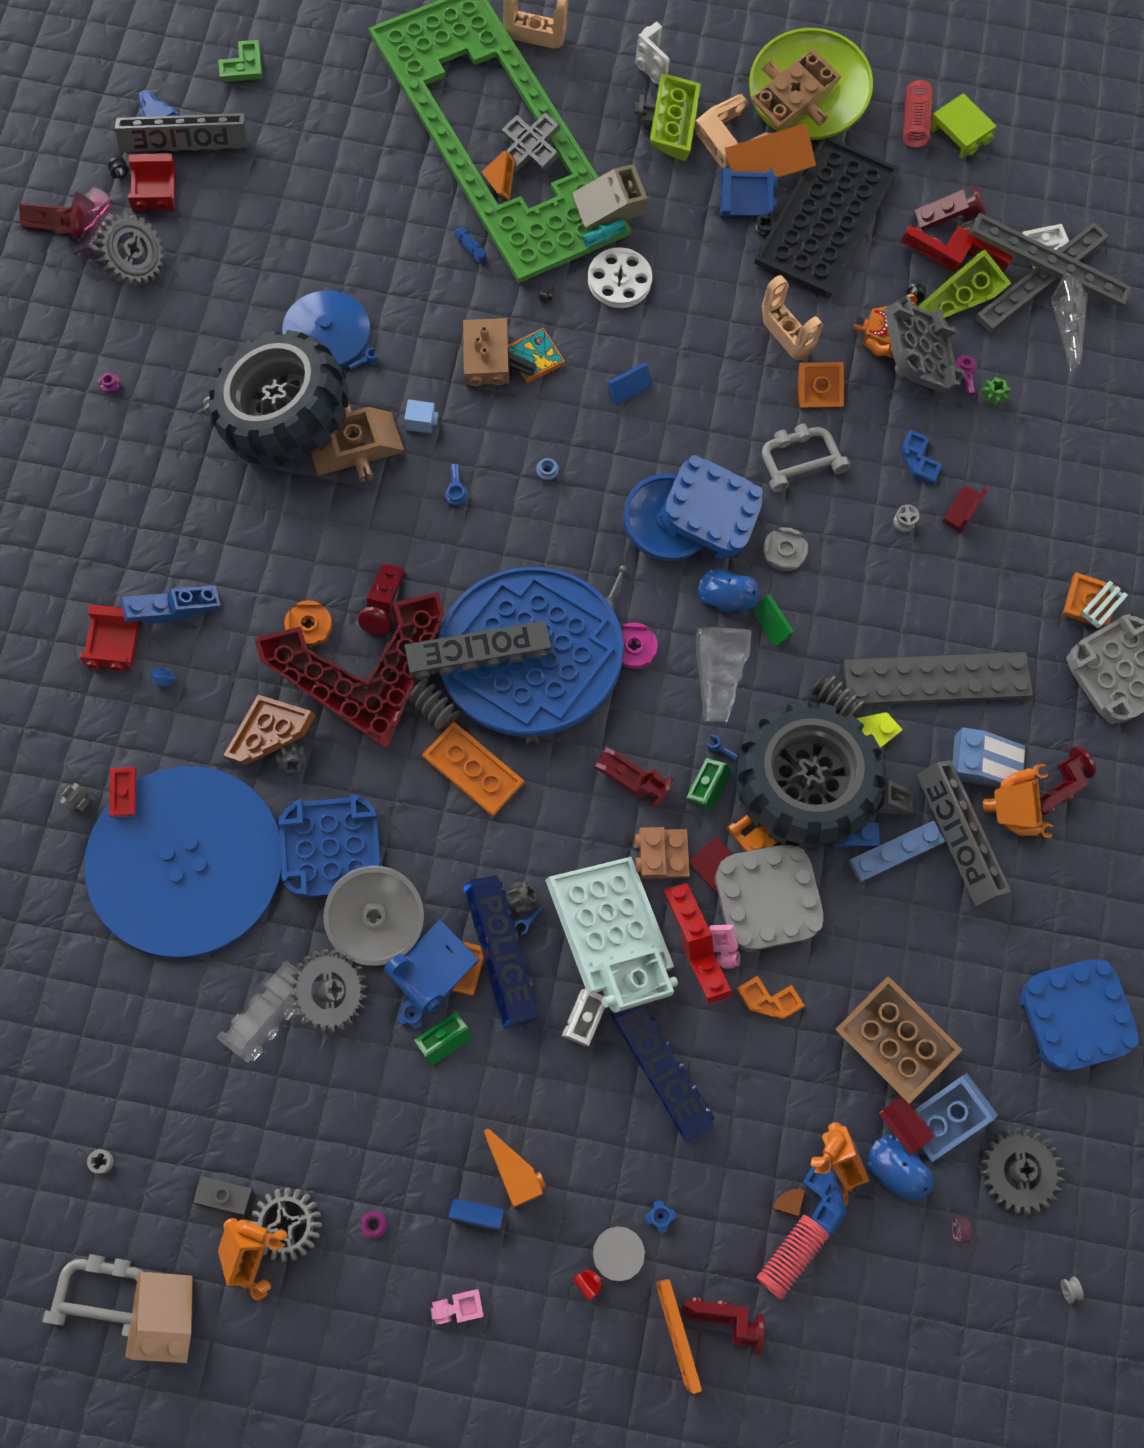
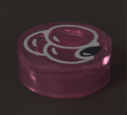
M965 1216L953 1217L951 1227L954 1240L958 1244L968 1243L971 1239V1227L968 1219Z

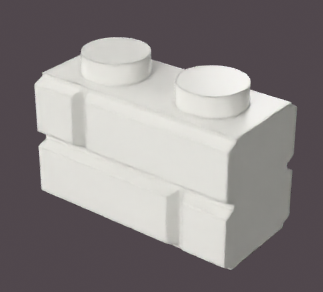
M586 988L581 989L567 1023L569 1025L565 1027L562 1036L582 1046H589L605 1008L602 1004V998L605 996L598 993L588 995Z

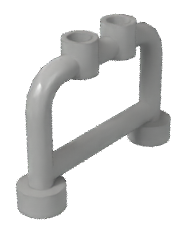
M800 424L795 427V433L789 435L786 430H780L774 434L775 439L768 441L762 449L763 460L772 478L769 484L774 493L781 492L789 486L788 477L831 465L835 474H841L851 467L848 458L841 456L830 432L821 427L808 429L806 424ZM813 436H820L824 439L831 454L830 456L778 471L770 453L772 449L777 447L785 448L797 441L805 442Z
M89 1254L88 1260L75 1259L69 1262L62 1269L59 1276L51 1311L44 1312L42 1322L64 1325L66 1315L69 1314L123 1323L121 1335L128 1336L132 1313L67 1303L64 1300L70 1277L76 1270L132 1278L136 1281L139 1271H143L130 1267L131 1261L115 1259L114 1264L105 1263V1257Z

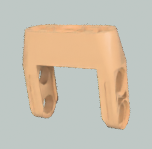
M503 0V23L511 39L553 49L560 48L563 45L567 25L568 0L557 1L553 19L518 11V0Z
M742 94L710 108L695 120L694 130L721 168H729L724 148L738 144L723 123L741 115L742 111L747 107L748 101ZM765 132L755 138H759L772 133Z
M779 275L766 288L762 304L763 323L793 359L804 360L817 344L823 323L818 317L811 318L804 326L797 321L784 305L789 284L782 275Z

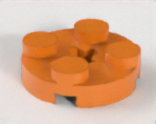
M308 600L297 603L296 607L287 612L284 625L286 630L301 626L307 647L324 644L327 641L332 630V619L328 610L322 607L320 603ZM307 619H311L312 623L315 624L311 628H306L302 626V623H306Z

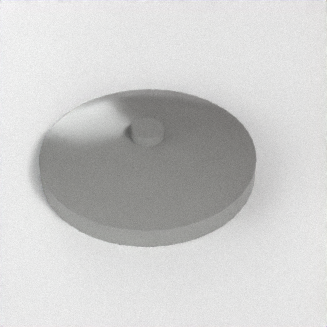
M365 866L344 875L331 889L324 907V927L331 944L340 954L347 953V959L354 958V962L363 965H384L398 954L405 955L418 940L423 927V904L416 887L400 872L384 866Z

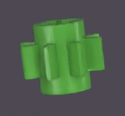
M995 377L992 382L986 380L981 395H985L986 403L988 402L996 406L999 401L1005 403L1011 389L1007 387L1006 380Z

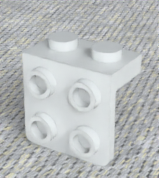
M655 22L650 27H646L638 36L635 64L654 83L659 85L661 73L668 74L670 60L659 49L662 26Z

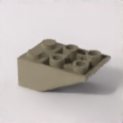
M634 164L615 168L572 193L585 230L602 224H609L618 219L625 220L646 214L648 198Z

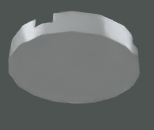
M781 527L767 535L763 544V555L771 567L779 571H792L798 569L804 563L808 555V543L799 531Z
M616 1226L606 1229L598 1236L594 1244L592 1256L594 1264L601 1275L610 1280L624 1281L631 1279L640 1271L644 1263L645 1250L641 1239L635 1232L625 1227Z

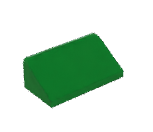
M769 594L753 609V613L773 645L778 647L790 641L793 629Z
M706 758L686 799L712 811L731 775L728 765Z
M455 1012L414 1041L432 1066L468 1042L473 1036L463 1020Z

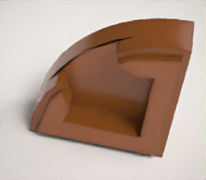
M793 1189L783 1193L775 1201L772 1209L799 1216L805 1190Z

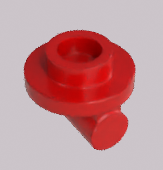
M584 1270L572 1279L588 1301H591L601 1292V1279L595 1272Z

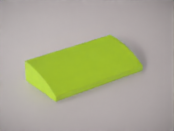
M661 73L649 143L669 156L686 161L691 150L701 84Z

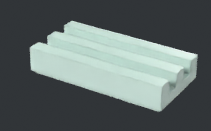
M1111 581L1104 586L1080 613L1097 628L1105 622L1128 596L1125 592L1122 594L1118 586L1116 588L1112 586L1113 582ZM1107 590L1110 591L1111 594L1096 609V611L1092 615H1090L1088 611L1096 604V602L1105 594ZM1116 596L1118 600L1104 614V616L1099 621H1097L1095 619L1097 615L1105 608V606L1112 600V598Z

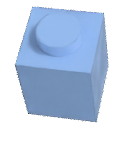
M408 400L404 417L405 430L432 434L433 425L437 426L439 413L435 412L434 403Z

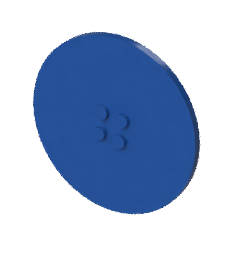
M514 568L501 571L479 581L464 592L448 611L441 626L438 639L546 620L551 650L550 653L546 654V657L540 659H533L531 656L523 658V661L517 663L503 661L495 667L480 665L472 671L458 669L453 670L452 674L440 675L447 693L457 707L472 720L486 728L508 735L543 736L566 730L581 723L598 710L608 699L619 679L622 669L624 649L622 630L617 616L608 601L584 580L552 568Z
M181 766L163 769L137 780L136 816L111 818L109 816V804L99 816L89 837L84 866L87 891L93 907L103 923L130 946L148 954L167 958H190L206 955L220 950L244 936L257 924L271 905L276 895L282 872L280 832L270 809L263 799L238 778L223 771L200 766Z

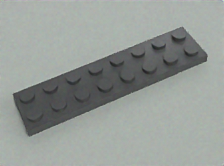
M1026 652L849 659L843 661L846 689L850 688L848 696L857 694L855 702L858 703L863 700L864 704L862 706L1029 699L1033 696Z

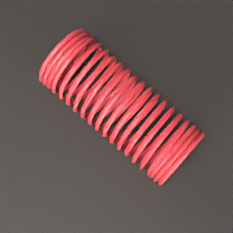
M923 80L911 82L906 88L903 142L911 147H921L928 143L930 139L933 88L930 83ZM914 91H925V92H927V93H924V92H916V93L911 94V93L914 92ZM910 132H915V133L924 132V133H922V134H913V133H910ZM908 133L911 134V135H914V136H920V135H923V134H926V135H924V136H922V137H912V136L908 135ZM925 137L924 139H921V140H912V139H910V138L919 139V138Z
M802 1215L801 1219L798 1220L799 1224H796L790 1235H787L788 1239H784L785 1242L781 1243L782 1246H779V1250H776V1254H773V1257L770 1258L771 1261L767 1262L768 1265H764L765 1269H762V1272H759L760 1274L756 1276L757 1280L765 1288L780 1299L787 1295V1291L784 1288L790 1290L788 1285L793 1286L788 1279L796 1283L793 1277L799 1279L797 1274L802 1275L798 1269L805 1271L802 1266L807 1267L806 1263L810 1264L807 1258L813 1260L812 1256H816L813 1251L819 1252L817 1248L821 1249V1245H824V1242L830 1238L829 1234L819 1224L806 1215ZM786 1246L789 1247L794 1253H792L791 1251H789V1250L786 1248ZM780 1254L784 1255L790 1262L784 1259ZM775 1262L779 1263L785 1270L779 1267ZM772 1265H773L774 1267H776L781 1273H779L777 1270H775V1269L772 1267ZM770 1270L775 1272L782 1280L775 1276ZM766 1273L771 1275L777 1282L771 1279Z

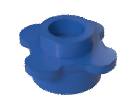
M159 667L156 670H151L149 673L152 675V683L156 685L170 686L172 680H176V676H173L171 670Z
M406 1000L403 1003L402 1014L398 1016V1021L400 1024L406 1023L412 1025L414 1029H418L422 1025L421 1019L424 1014L412 1001ZM411 1012L415 1014L413 1017L410 1016Z
M660 1200L654 1202L652 1211L645 1215L646 1222L656 1226L660 1233L666 1232L668 1224L676 1218V1212L673 1209L669 1210L664 1206L663 1201ZM659 1214L663 1215L662 1219L658 1218Z

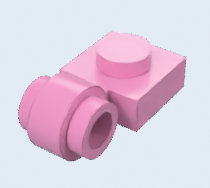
M710 925L709 930L712 934L713 950L718 952L717 962L719 966H722L723 969H734L736 966H739L740 953L736 951L739 946L734 925Z
M479 1289L452 1295L453 1305L448 1304V1299L432 1302L433 1308H430L432 1320L435 1319L436 1324L452 1321L451 1316L456 1313L457 1323L484 1317Z

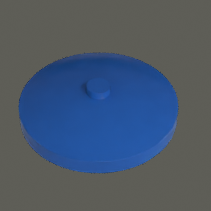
M327 290L313 292L297 300L286 313L282 327L283 335L287 330L302 332L321 341L329 348L341 368L354 363L362 356L369 344L371 335L369 318L362 305L347 294Z
M674 474L653 475L639 482L630 492L623 510L624 527L631 542L644 554L662 561H679L689 558L704 546L679 533L673 537L667 532L669 529L663 522V518H660L661 509L676 477Z

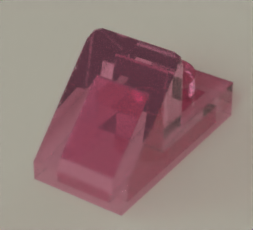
M94 186L86 195L76 191L71 208L74 206L81 207L84 214V230L86 231L113 201L111 196Z

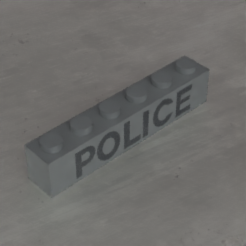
M245 113L116 118L115 123L119 151L130 154L140 151L155 153L166 150L171 152L179 150L199 151L201 149L220 150L222 148L238 150L247 147L248 144Z
M546 620L405 645L410 678L416 677L417 680L429 678L430 674L435 673L449 675L453 673V670L458 669L472 671L480 665L495 667L503 661L517 663L523 661V658L531 656L533 659H540L546 657V654L550 653L551 650Z
M952 761L937 762L916 774L920 786L928 799L930 809L937 819L940 831L946 839L949 851L955 859L959 873L964 879L975 906L990 903L1010 893L1009 885Z

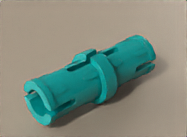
M618 219L606 226L602 224L598 226V229L582 235V239H585L583 240L584 246L588 249L602 241L608 242L611 237L624 233L626 231V228H622L625 227L624 222Z

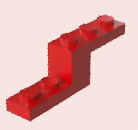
M910 225L900 241L953 272H956L967 253L976 256L981 251L986 250L1003 273L1014 258L1008 253L969 235L970 230L960 226L955 230L947 246L942 244L940 240L924 234L921 229Z
M685 883L665 889V898L681 930L683 951L707 1003L711 1004L732 997L731 989L714 955L712 934L688 884Z

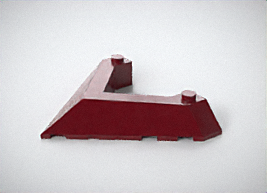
M435 592L392 604L391 612L397 630L367 681L359 676H354L345 671L346 669L316 655L315 652L309 650L301 626L254 638L260 661L387 749L416 682V677L410 678L405 645L434 639L444 616L439 594Z

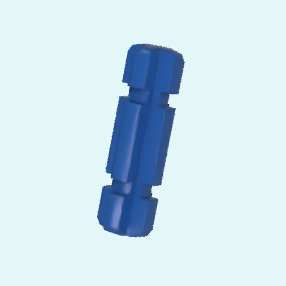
M460 226L455 230V237L462 241L461 244L471 255H474L473 257L477 262L481 263L487 258L486 252L483 248H479L480 245L471 234H467L468 231L465 227Z

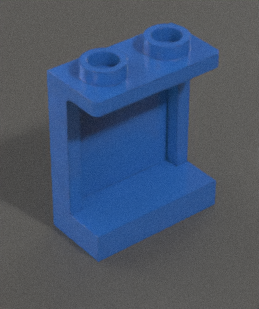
M732 168L722 169L720 174V217H759L762 214L771 215L773 211H776L777 199L773 197V189L777 187V176H774L773 169H769L767 173L731 172Z

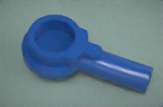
M452 464L450 465L451 483L445 492V498L449 504L459 506L465 503L468 494L462 483H460L459 465Z

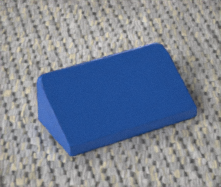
M646 362L609 381L607 393L615 404H619L652 386L648 364Z
M454 1199L449 1217L457 1221L499 1229L504 1210Z

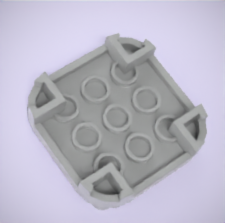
M1128 614L1121 616L1118 620L1083 638L1071 649L1066 657L1072 674L1098 713L1109 724L1130 721L1144 712V620Z
M779 845L736 853L726 857L719 864L715 874V885L725 925H734L738 948L745 950V952H755L760 949L796 942L803 943L810 940L822 928L824 920L823 908L812 864L804 849L799 848L800 846Z

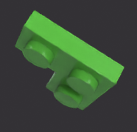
M259 40L238 41L239 58L219 60L221 82L262 79Z

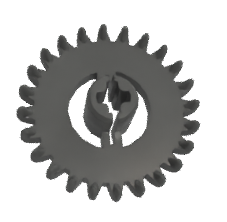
M123 213L121 216L115 214L113 218H107L106 223L100 225V228L104 230L96 233V235L102 238L95 241V244L102 246L95 252L103 253L104 255L98 261L107 262L103 270L111 268L110 277L118 274V283L126 278V286L132 284L133 281L135 287L139 286L140 283L146 285L148 281H154L155 276L160 274L159 269L163 268V263L160 260L165 259V256L160 253V251L164 250V247L159 245L162 239L155 236L157 230L151 231V224L145 225L142 217L137 221L135 214L130 215V217L127 213ZM131 234L128 240L117 246L121 235ZM141 240L145 248V258L141 264L132 265V261L143 253L142 245L139 242Z
M323 949L320 955L318 951H314L312 959L310 956H305V965L302 963L297 964L299 973H292V977L296 981L289 983V986L294 991L290 992L288 996L295 998L290 1006L298 1008L295 1016L303 1015L301 1023L307 1024L309 1021V1028L314 1030L317 1027L320 1033L325 1032L326 1029L329 1033L335 1032L334 1026L338 1030H344L343 1023L352 1025L353 1022L350 1020V1017H360L355 1009L365 1008V1006L359 1003V1000L368 998L360 993L361 990L368 988V986L359 984L366 976L356 975L361 966L351 967L355 959L351 958L345 961L347 953H341L337 957L338 950L336 949L332 950L330 954H328V949ZM332 974H334L335 976H337V977L339 978V980H338V979H332ZM319 975L321 976V981L316 984L314 993L315 997L320 1002H323V1009L317 1006L311 994L312 984ZM328 988L332 989V993H328ZM341 999L340 1003L334 1007V1002Z
M1016 1128L1012 1136L1010 1130H1005L1004 1138L1000 1134L996 1135L997 1144L989 1141L988 1145L992 1151H983L984 1155L988 1158V1160L980 1161L982 1165L987 1167L986 1170L980 1172L981 1175L988 1177L983 1182V1185H991L988 1195L997 1194L995 1202L999 1204L1004 1201L1005 1210H1009L1013 1205L1015 1214L1020 1213L1021 1207L1026 1215L1031 1213L1030 1208L1035 1213H1040L1039 1204L1046 1209L1049 1208L1050 1205L1046 1199L1057 1201L1052 1192H1062V1189L1056 1185V1183L1065 1181L1064 1178L1057 1176V1173L1065 1170V1168L1056 1166V1163L1061 1161L1062 1157L1052 1156L1057 1150L1056 1147L1046 1148L1049 1139L1039 1142L1040 1133H1035L1030 1137V1129H1026L1023 1135H1021L1020 1128ZM1013 1153L1015 1161L1009 1166V1175L1013 1181L1018 1183V1189L1010 1185L1004 1173L1005 1162ZM1025 1153L1030 1155L1036 1161L1037 1165L1034 1163V1161L1026 1159ZM1020 1168L1027 1169V1174L1021 1173ZM1039 1168V1179L1036 1185L1029 1189V1182L1036 1179Z

